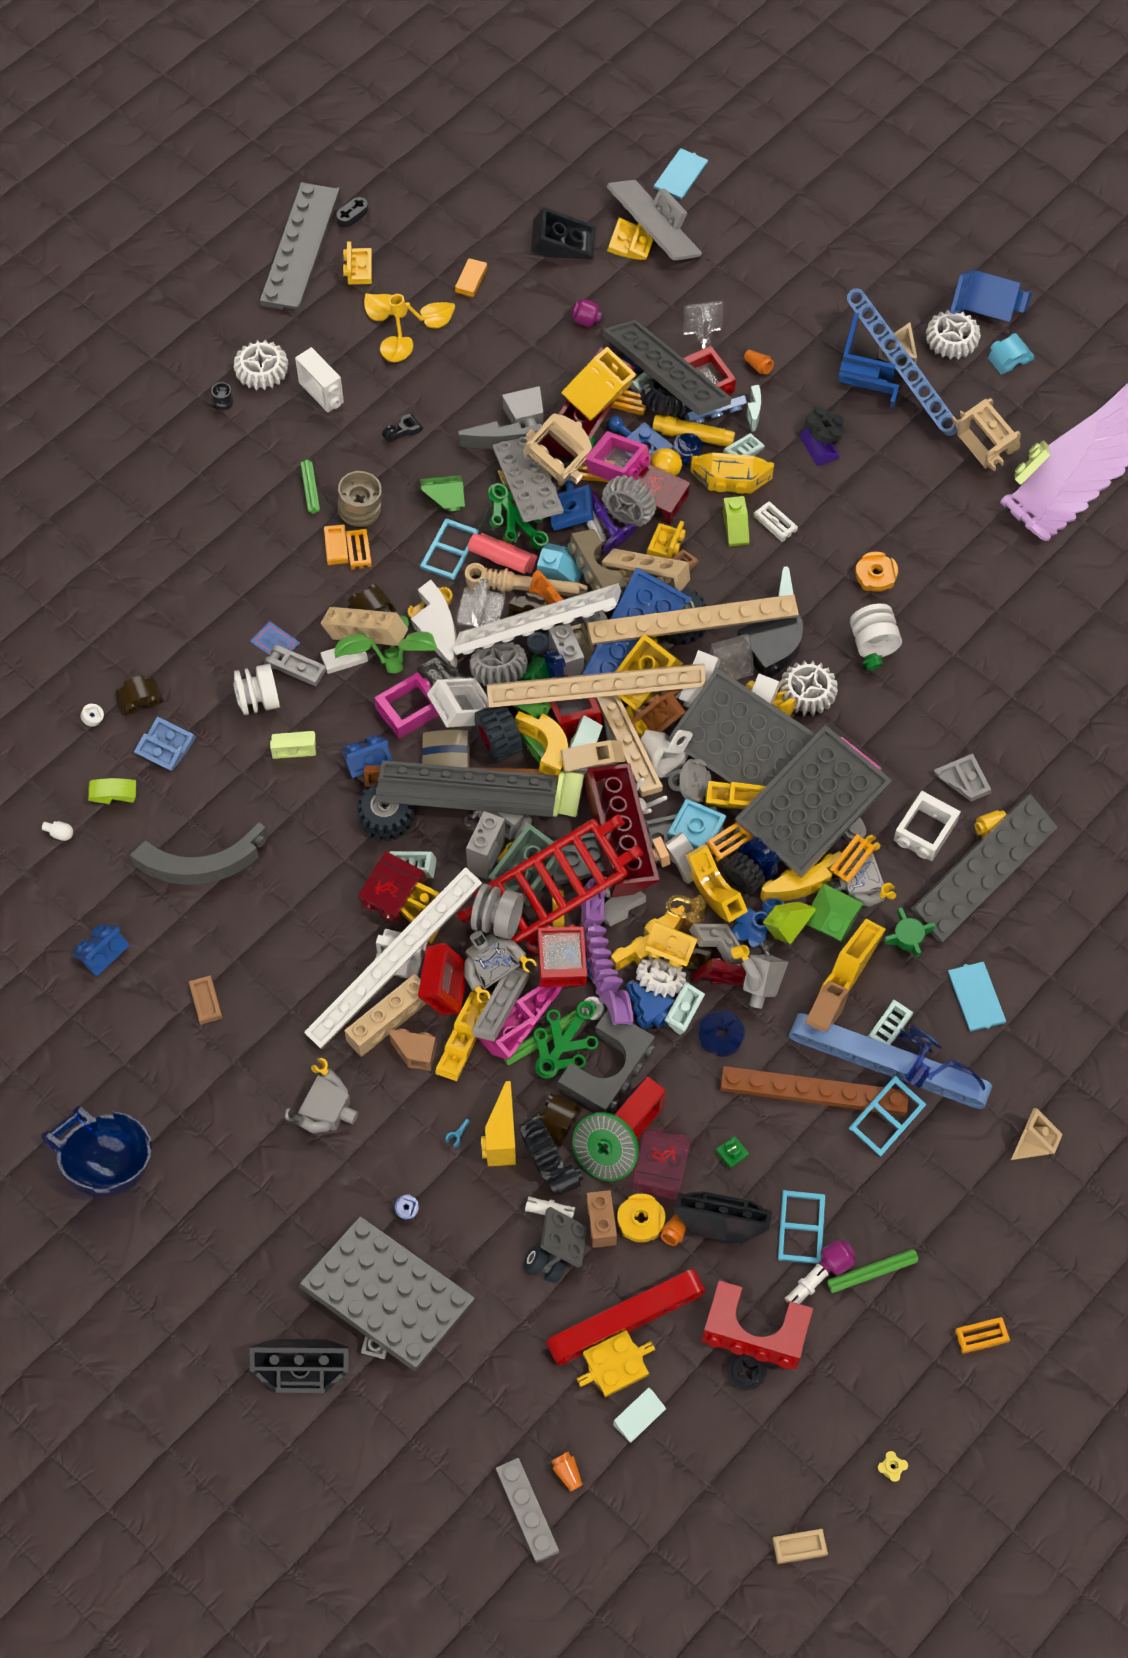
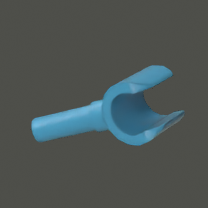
M466 1118L456 1132L448 1133L446 1142L449 1143L451 1138L456 1137L457 1141L453 1146L454 1148L459 1147L461 1144L460 1137L469 1125L470 1120Z

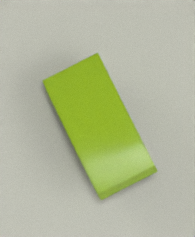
M107 778L89 781L88 801L110 804L111 800L114 799L134 803L136 798V780Z

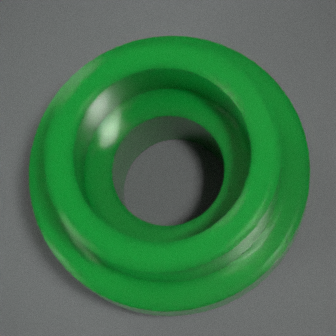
M877 653L869 654L865 657L862 664L866 667L867 671L877 669L883 665V656L877 655Z

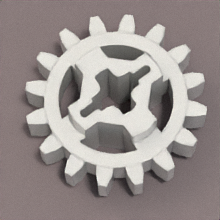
M648 956L647 960L642 959L641 964L638 965L636 980H640V986L647 987L646 992L654 991V996L660 993L663 998H666L667 994L674 997L675 992L679 994L686 982V973L681 972L683 967L679 968L668 963L667 958L653 959V957Z

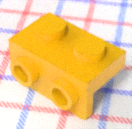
M347 242V249L343 250L344 261H347V264H343L344 276L348 277V284H372V249H352L351 242Z
M680 521L677 528L659 523L647 549V555L672 559L673 555H677L681 544L679 542H683L686 530H683L684 522Z
M655 921L644 949L648 951L647 954L657 959H660L662 956L669 959L668 963L681 968L682 965H688L698 938Z

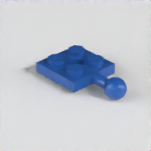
M612 416L608 420L607 425L610 431L619 432L625 438L647 445L650 448V455L655 450L661 448L674 450L672 444L645 422L635 431L631 432L623 426V420L619 416ZM616 450L628 461L633 457L632 455Z
M571 479L563 484L566 486V491L557 494L563 507V513L551 516V524L554 531L594 520L592 494L589 485L574 489L575 483Z

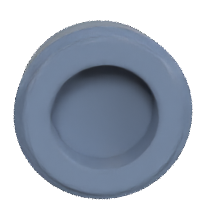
M534 632L527 638L529 651L535 654L545 652L548 648L547 636L542 632Z

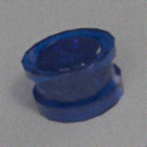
M685 433L675 439L674 451L680 455L682 465L687 466V464H691L692 456H701L702 442L698 436Z

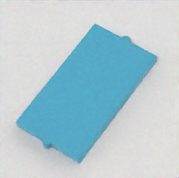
M680 148L655 183L654 189H666L673 197L682 200L707 165L708 160L696 155V153Z
M984 962L972 965L964 964L963 967L948 970L949 978L970 1032L983 1028L988 1030L991 1026L1006 1023Z

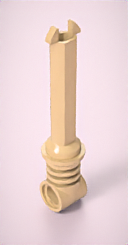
M472 563L465 570L466 585L473 591L485 589L486 586L487 589L492 587L493 590H496L498 588V591H501L502 594H506V592H510L513 589L529 591L532 577L515 575L513 571H509V568L500 570V572H498V569L493 571L492 568L488 571V568H484L479 563ZM474 575L480 576V578L473 579L471 577ZM547 579L559 595L575 597L587 593V586L581 583Z

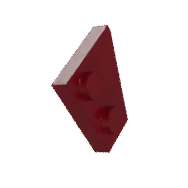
M714 958L691 974V983H698L700 979L705 978L712 979V984L742 985L745 981L746 971L742 964H731L724 962L720 958Z

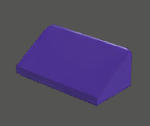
M809 427L805 428L800 434L802 442L817 466L839 459L840 456L833 444H824L814 439L810 435L812 431Z

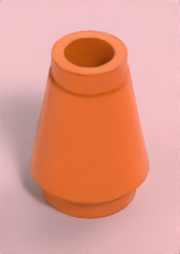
M748 350L744 355V360L759 374L766 375L770 373L774 366V361L768 355Z
M675 1213L661 1229L660 1237L665 1243L676 1246L682 1242L687 1226Z
M569 1452L551 1461L554 1466L552 1469L570 1492L583 1485L574 1456L571 1457Z

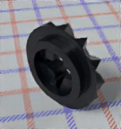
M735 1354L728 1363V1378L735 1387L744 1391L755 1390L763 1384L766 1378V1364L752 1356ZM743 1363L748 1369H754L751 1372V1380L746 1374H740L743 1371Z

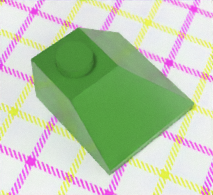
M461 475L420 479L422 491L443 508H448L449 511L461 510V507H465Z
M823 883L811 905L815 907L816 912L806 925L843 944L863 903Z

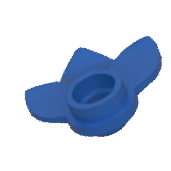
M747 908L748 912L735 919L738 924L732 929V933L738 941L748 940L750 946L754 948L766 939V932L769 930L765 925H757V922H763L768 914L762 911L754 912L752 909Z

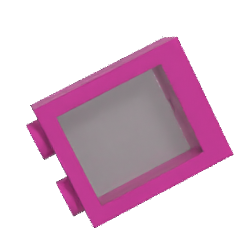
M607 431L586 456L585 463L588 473L610 481L617 476L622 477L623 475H626L628 478L633 476L634 480H636L641 471L649 464L651 457L647 445Z

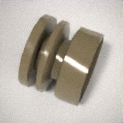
M354 471L345 475L339 482L338 513L344 522L354 527H364L371 525L378 519L381 513V484L373 474L365 471Z

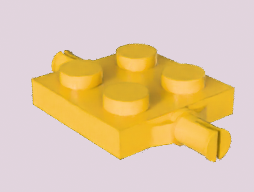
M626 1330L583 1351L589 1372L577 1377V1382L582 1387L594 1381L606 1398L649 1376V1372L643 1363V1356L655 1351V1348L651 1341L637 1347Z

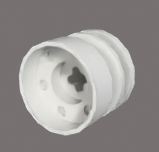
M887 604L868 605L859 609L851 616L849 622L853 635L856 637L855 642L860 656L865 658L869 654L877 653V655L884 657L895 652L901 646L902 639L896 625L894 613Z
M270 663L256 666L255 677L251 676L248 668L245 669L246 679H241L239 670L234 671L233 685L237 703L244 715H249L247 707L249 704L253 705L254 713H258V702L263 703L266 711L280 708Z

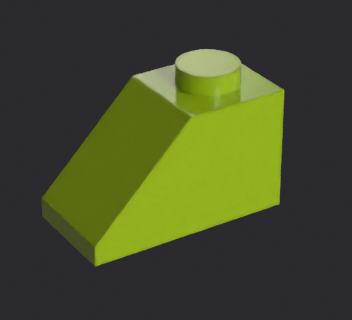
M744 496L724 498L722 514L729 547L749 545L748 513Z
M801 902L776 905L763 921V924L775 939L791 944L816 912V909Z

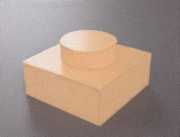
M661 836L653 839L654 848H652L654 860H659L662 867L670 865V857Z

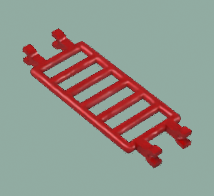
M619 814L601 826L595 819L586 822L487 884L491 885L492 889L499 887L502 897L506 891L503 884L515 877L540 919L527 926L521 916L518 925L520 932L512 937V941L518 944L536 933L538 928L549 925L627 876V870L624 866L644 854L638 845H635L619 857L606 835L625 825L624 820ZM591 830L617 871L606 879L580 838ZM571 842L575 845L597 882L595 886L587 891L561 848ZM554 854L578 895L567 903L542 860ZM532 866L536 868L559 907L548 915L522 873ZM479 889L473 895L475 899ZM473 905L457 913L461 922L466 923L471 920Z

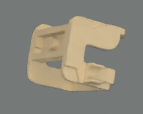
M992 398L984 399L966 413L960 411L962 418L959 420L954 416L952 417V421L958 430L957 435L985 469L989 467L995 471L997 463L1003 466L1004 461L999 456L1002 451L1009 455L1020 449L1021 433L1019 431L1014 433L993 408ZM972 418L995 444V447L988 451L970 430Z
M552 414L536 433L531 429L526 434L525 439L528 442L523 450L524 455H529L558 481L557 485L562 486L569 479L577 484L582 479L583 475L578 469L585 462L586 456L592 449L589 437L582 429L581 422H575L559 414ZM548 434L575 457V460L566 469L559 459H554L549 455L546 447L541 444L538 445Z

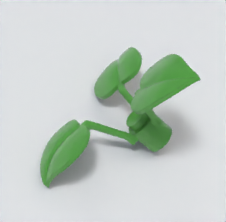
M399 615V617L402 619V621L408 628V618L403 615ZM424 631L414 632L407 635L406 639H401L398 643L399 651L395 648V645H391V648L385 650L383 656L371 638L366 639L364 634H352L342 638L337 643L334 654L335 658L343 655L362 653L369 650L372 646L380 657L381 663H385L387 672L398 673L403 670V650L437 651V645L431 633Z

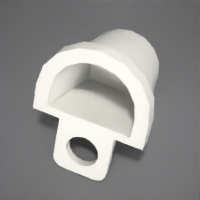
M651 730L645 731L641 738V743L658 777H668L671 772L680 769L689 755L684 750L693 736L690 731H677L671 742L668 741L669 736L666 733ZM685 736L684 741L677 745L679 738Z

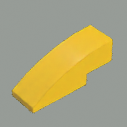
M708 781L705 806L745 809L766 786Z

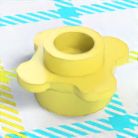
M893 1451L887 1452L884 1462L878 1465L879 1472L883 1473L893 1482L899 1481L902 1471L908 1468L907 1461L899 1459Z

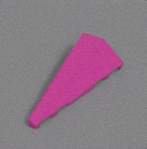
M538 986L516 1001L494 1042L482 1038L478 1039L492 1055L509 1060L563 987Z

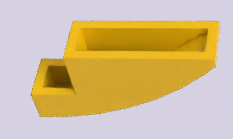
M865 919L840 952L832 973L823 983L821 989L828 981H831L851 990L886 929Z

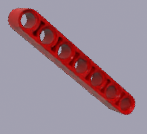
M695 1269L688 1270L554 1335L546 1341V1344L556 1364L562 1365L583 1355V1351L626 1330L630 1332L701 1297L706 1293V1289Z

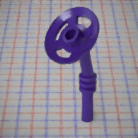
M591 492L593 511L596 517L601 519L610 536L603 548V552L606 554L624 543L635 532L637 526L632 524L621 529L618 526L615 527L608 517L603 503L599 501L594 492Z

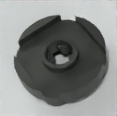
M821 406L815 407L805 419L806 429L809 427L812 431L810 435L821 443L831 444L833 441L837 443L845 433L843 417L833 414Z

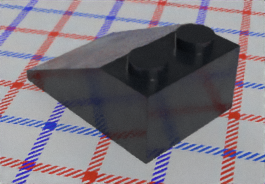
M545 207L533 219L532 252L553 258L592 259L594 257L595 225Z

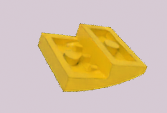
M619 218L607 251L627 258L646 260L653 238L639 222L635 225Z

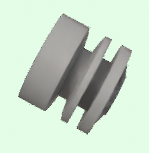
M483 884L473 904L471 928L476 931L482 929V932L489 933L494 925L495 936L511 940L520 922L523 909V894L506 890L501 897L499 887L492 889L491 885Z

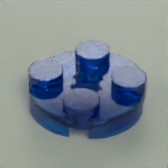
M555 649L545 651L544 653L547 656L544 658L549 678L568 677V675L564 674L563 667H566L563 655H559L558 650Z
M759 837L747 840L739 847L738 853L747 855L749 860L752 859L753 863L759 866L758 869L762 870L765 881H769L777 874L780 857L764 844Z
M715 1011L702 1019L698 1034L699 1042L704 1050L709 1053L712 1052L720 1057L730 1056L740 1049L744 1040L745 1029L742 1021L732 1011ZM719 1029L727 1031L725 1038H722L720 1035L716 1036Z

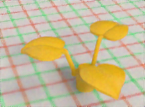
M366 293L364 301L365 309L370 319L384 321L388 318L389 314L394 315L396 318L398 337H388L380 346V352L388 362L402 361L413 350L412 339L410 337H402L400 318L406 315L407 309L419 320H424L425 325L429 328L445 326L450 321L455 310L454 303H431L424 306L420 311L421 315H419L410 306L409 302L405 303V299L401 294L373 295Z

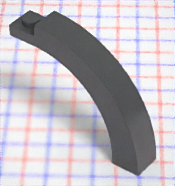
M259 822L236 844L221 852L202 857L172 855L157 849L145 840L130 854L133 866L156 879L183 885L205 884L230 877L251 865L259 858L257 847H262L268 836L266 827Z

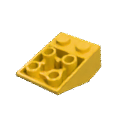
M606 347L591 360L561 394L591 421L631 386L636 374Z

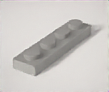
M517 967L500 979L472 1029L473 1036L493 1042L496 1040L530 977L529 972Z
M519 1458L496 1467V1472L535 1562L538 1563L558 1554L559 1549Z

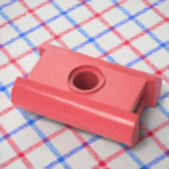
M483 533L481 535L473 534L468 544V551L523 574L526 572L533 573L538 563V556Z

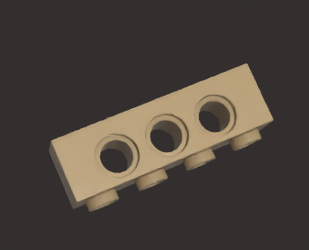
M614 548L602 560V567L613 571H620L626 583L629 582L636 568L641 569L680 592L690 581L689 562Z
M329 607L321 621V625L334 640H341L352 634H364L366 639L371 638L375 644L398 646V643L408 631L402 619L394 612Z
M416 974L412 975L344 1030L346 1041L361 1057L387 1037L390 1029L395 1030L426 1005L418 997L421 979Z

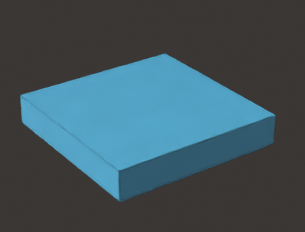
M685 799L667 833V837L671 839L679 832H682L692 847L697 849L718 835L726 820V815Z

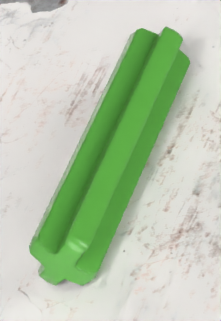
M306 459L300 464L308 512L315 514L320 510L313 464Z

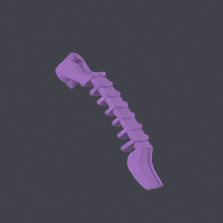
M593 878L588 881L584 887L586 891L597 884L595 879ZM605 889L581 904L582 913L579 926L584 928L585 950L588 954L587 961L591 966L590 973L593 974L594 979L592 981L596 985V994L600 997L599 1001L607 1006L613 1025H632L633 1012L630 997L625 990H620L617 993L623 981L617 977L618 972L612 969L614 962L608 960L611 951L605 949L609 941L603 938L607 931L606 928L600 926L605 920Z

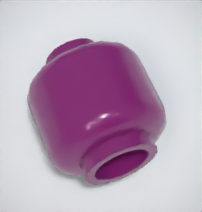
M581 299L579 302H575L571 316L574 317L575 323L590 328L594 323L598 324L602 312H599V305L597 303Z
M836 1239L820 1252L822 1260L819 1261L820 1265L828 1273L832 1272L836 1276L843 1274L855 1264L854 1258L856 1254L846 1240L842 1242Z

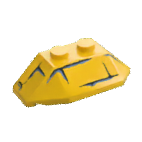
M708 453L699 457L692 456L691 473L711 491L751 494L773 477L774 463L767 462L756 456Z

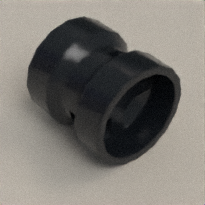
M225 382L214 384L211 388V394L215 408L222 411L230 409L233 406L230 385Z

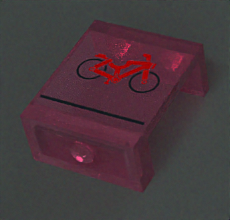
M645 1129L632 1190L677 1199V1194L681 1192L691 1139L682 1134L669 1135L664 1134L659 1129Z

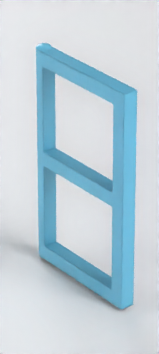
M445 519L420 568L454 580L469 553L468 545L465 551L440 543L439 541L448 525L472 534H479L480 530ZM436 547L461 556L452 574L427 565Z
M894 1076L853 1122L849 1130L853 1131L879 1156H882L927 1104L902 1083L897 1076ZM894 1084L899 1086L919 1105L902 1125L878 1104L879 1100ZM873 1107L898 1129L881 1149L856 1127Z
M782 1191L778 1248L779 1261L820 1264L825 1194ZM787 1197L820 1200L818 1226L786 1223ZM785 1229L818 1232L816 1258L784 1255Z

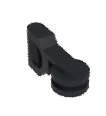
M409 413L401 417V422L398 424L397 429L394 425H389L382 431V436L387 442H393L405 435H415L421 432L423 427L414 415ZM410 423L412 427H406L404 424Z

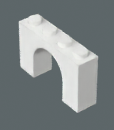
M698 650L693 664L705 665V678L707 682L716 667L718 668L721 660ZM758 674L752 692L773 705L781 683ZM703 687L683 689L679 697L681 701H684L683 706L689 708Z

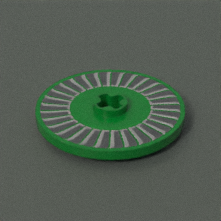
M596 1112L582 1119L575 1128L573 1150L580 1165L590 1175L603 1181H617L626 1177L635 1168L639 1156L638 1142L632 1129L621 1118L606 1112ZM605 1143L609 1146L607 1150L603 1148Z

